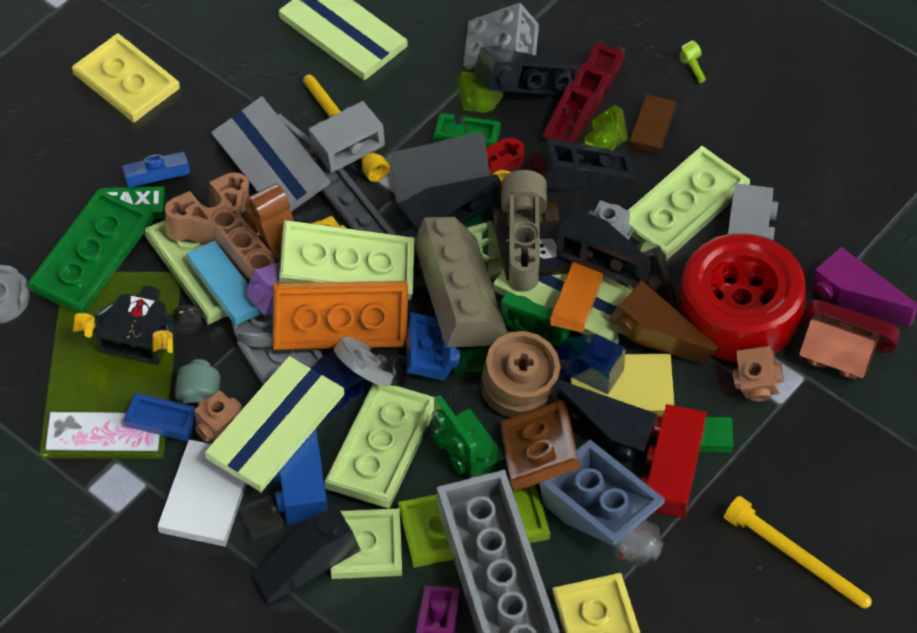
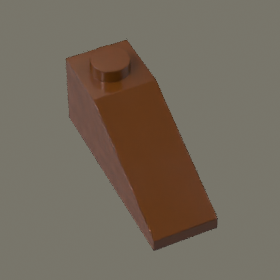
M643 281L618 305L608 320L620 334L627 336L635 343L704 365L718 348L714 342Z

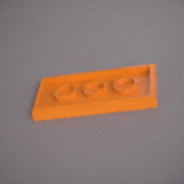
M407 280L273 283V350L334 349L337 342L342 337L347 336L367 344L369 348L406 347Z

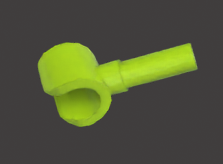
M690 41L682 46L680 60L684 64H689L698 82L702 83L706 78L696 58L701 56V49L695 41Z

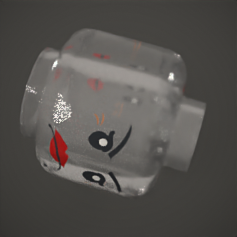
M644 520L613 546L612 552L617 558L637 567H642L649 559L657 560L664 542L659 540L660 530L658 526Z

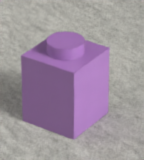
M280 262L254 270L246 291V296L265 316L273 313V283H279Z

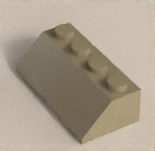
M455 217L424 218L414 245L445 347L491 346L497 338L507 334V330L477 238Z

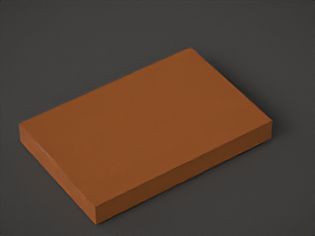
M564 400L500 422L510 483L514 491L581 468L568 409Z

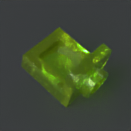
M461 72L456 78L464 110L477 111L479 113L489 112L495 108L503 97L502 91H490L474 77L472 72Z
M614 105L593 119V131L584 137L585 144L590 146L614 149L628 139L623 109Z

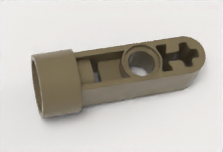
M518 170L509 173L502 180L501 208L509 216V282L513 288L519 291H529L535 288L539 281V216L547 209V182L537 172ZM521 263H527V267L521 266Z

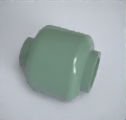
M201 359L192 360L190 364L178 369L175 398L181 404L198 407L202 400L212 397L219 391L220 373L217 369L210 366L208 361Z

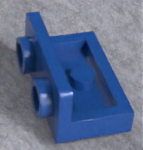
M410 312L407 318L406 334L407 373L445 381L451 369H456L458 366L460 350L456 349V347H445L437 318Z

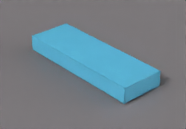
M216 241L186 253L187 262L235 326L262 314L246 296L248 283Z

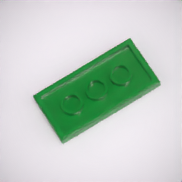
M98 189L27 283L28 290L77 314L86 313L145 233V228L149 227L154 221L153 214Z

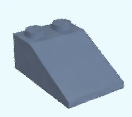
M591 440L587 441L577 450L580 469L540 482L543 506L566 525L613 546L665 503V499Z

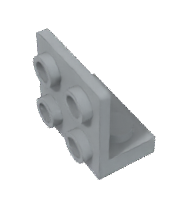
M521 3L470 20L468 23L463 66L467 70L476 67L480 47L504 48L536 55L539 24Z

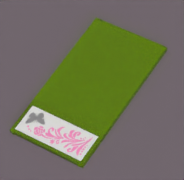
M115 272L86 313L92 316L97 314L109 304L114 303L121 294L139 296L142 287L148 285L160 291L161 294L158 301L165 304L167 314L173 317L177 329L181 286L171 272ZM59 305L40 458L164 459L166 436L125 427L123 419L134 393L170 401L175 345L173 346V353H168L167 350L163 349L160 365L100 353L95 332L90 338L84 335V331L73 332L74 316L77 313Z

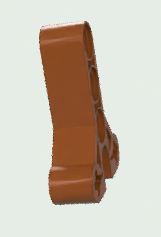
M276 183L246 198L245 207L248 212L243 214V219L275 257V263H278L281 256L284 220L294 221L287 196L281 186Z

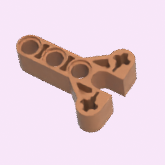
M228 173L209 182V204L211 207L201 205L190 191L171 199L165 205V233L169 238L176 241L188 239L202 244L216 241L248 285L254 270L275 264V257L242 218V213L247 210L245 207L246 198L249 197V181L243 174Z

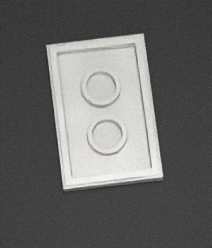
M189 440L158 523V531L163 534L226 547L247 483L206 459L205 452L212 444Z

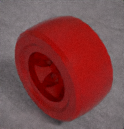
M731 233L716 237L702 244L693 252L686 263L679 288L680 314L718 346L712 356L732 362H738L737 351L770 346L774 354L779 353L791 342L799 328L806 303L805 277L796 258L778 242L764 236L749 233ZM726 278H734L737 282L728 284L724 280ZM751 280H758L761 282V285L752 286L749 282ZM715 294L721 295L723 299L719 300ZM762 299H770L771 301L766 305L761 302Z

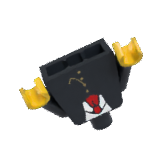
M148 285L142 287L139 296L119 295L114 303L109 304L93 316L87 313L76 314L72 329L75 333L77 331H84V335L88 338L92 337V334L95 332L100 353L154 365H160L163 349L167 350L168 353H173V346L179 338L173 317L167 314L165 304L158 301L161 294L160 291Z

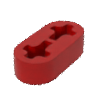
M506 138L487 147L490 175L499 170L512 172L523 164L524 145L520 140Z

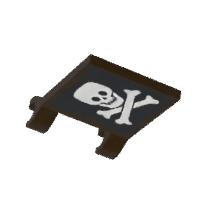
M547 201V209L542 214L544 222H540L539 277L568 274L571 268L569 260L556 255L558 232L561 225L556 201ZM501 206L493 207L492 226L496 234L506 281H509V226L506 212H503ZM521 263V266L527 267V263Z

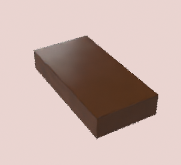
M646 94L630 139L629 148L660 155L676 109V101Z

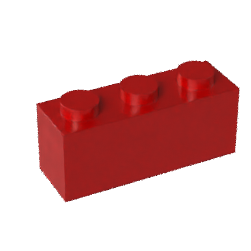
M666 404L663 416L657 415L653 435L658 436L657 445H650L646 460V466H651L649 477L643 476L641 480L665 499V503L655 511L656 513L685 519L707 412Z

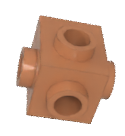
M766 346L737 351L738 369H733L736 389H741L745 398H751L752 401H766L771 399V395L780 394L778 383L784 382L781 362L776 363V357L771 347Z
M220 390L212 397L202 400L194 410L197 423L195 429L198 435L204 441L213 444L243 409L239 401L233 397L229 399Z

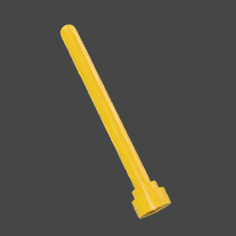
M306 75L303 83L327 115L331 118L340 113L341 111L313 75ZM371 152L361 158L362 171L369 181L378 182L388 175L390 165L382 155Z
M738 496L731 503L724 515V519L735 527L738 525L743 528L749 527L859 607L868 608L871 605L872 600L869 595L756 516V511L751 508L752 504L742 496Z

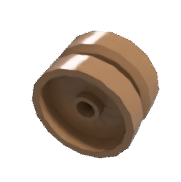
M526 331L509 332L497 338L488 350L480 379L482 396L487 404L499 414L511 418L546 406L551 400L560 371L557 352L541 336Z

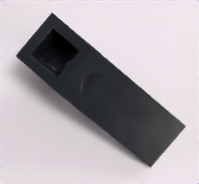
M480 47L474 77L490 91L563 95L568 83H573L578 66L511 49Z

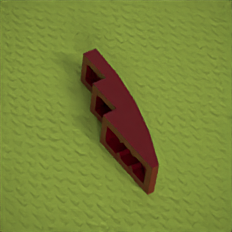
M598 42L595 43L587 62H582L573 83H568L542 136L544 140L553 139L571 143L578 141L625 59L624 52Z

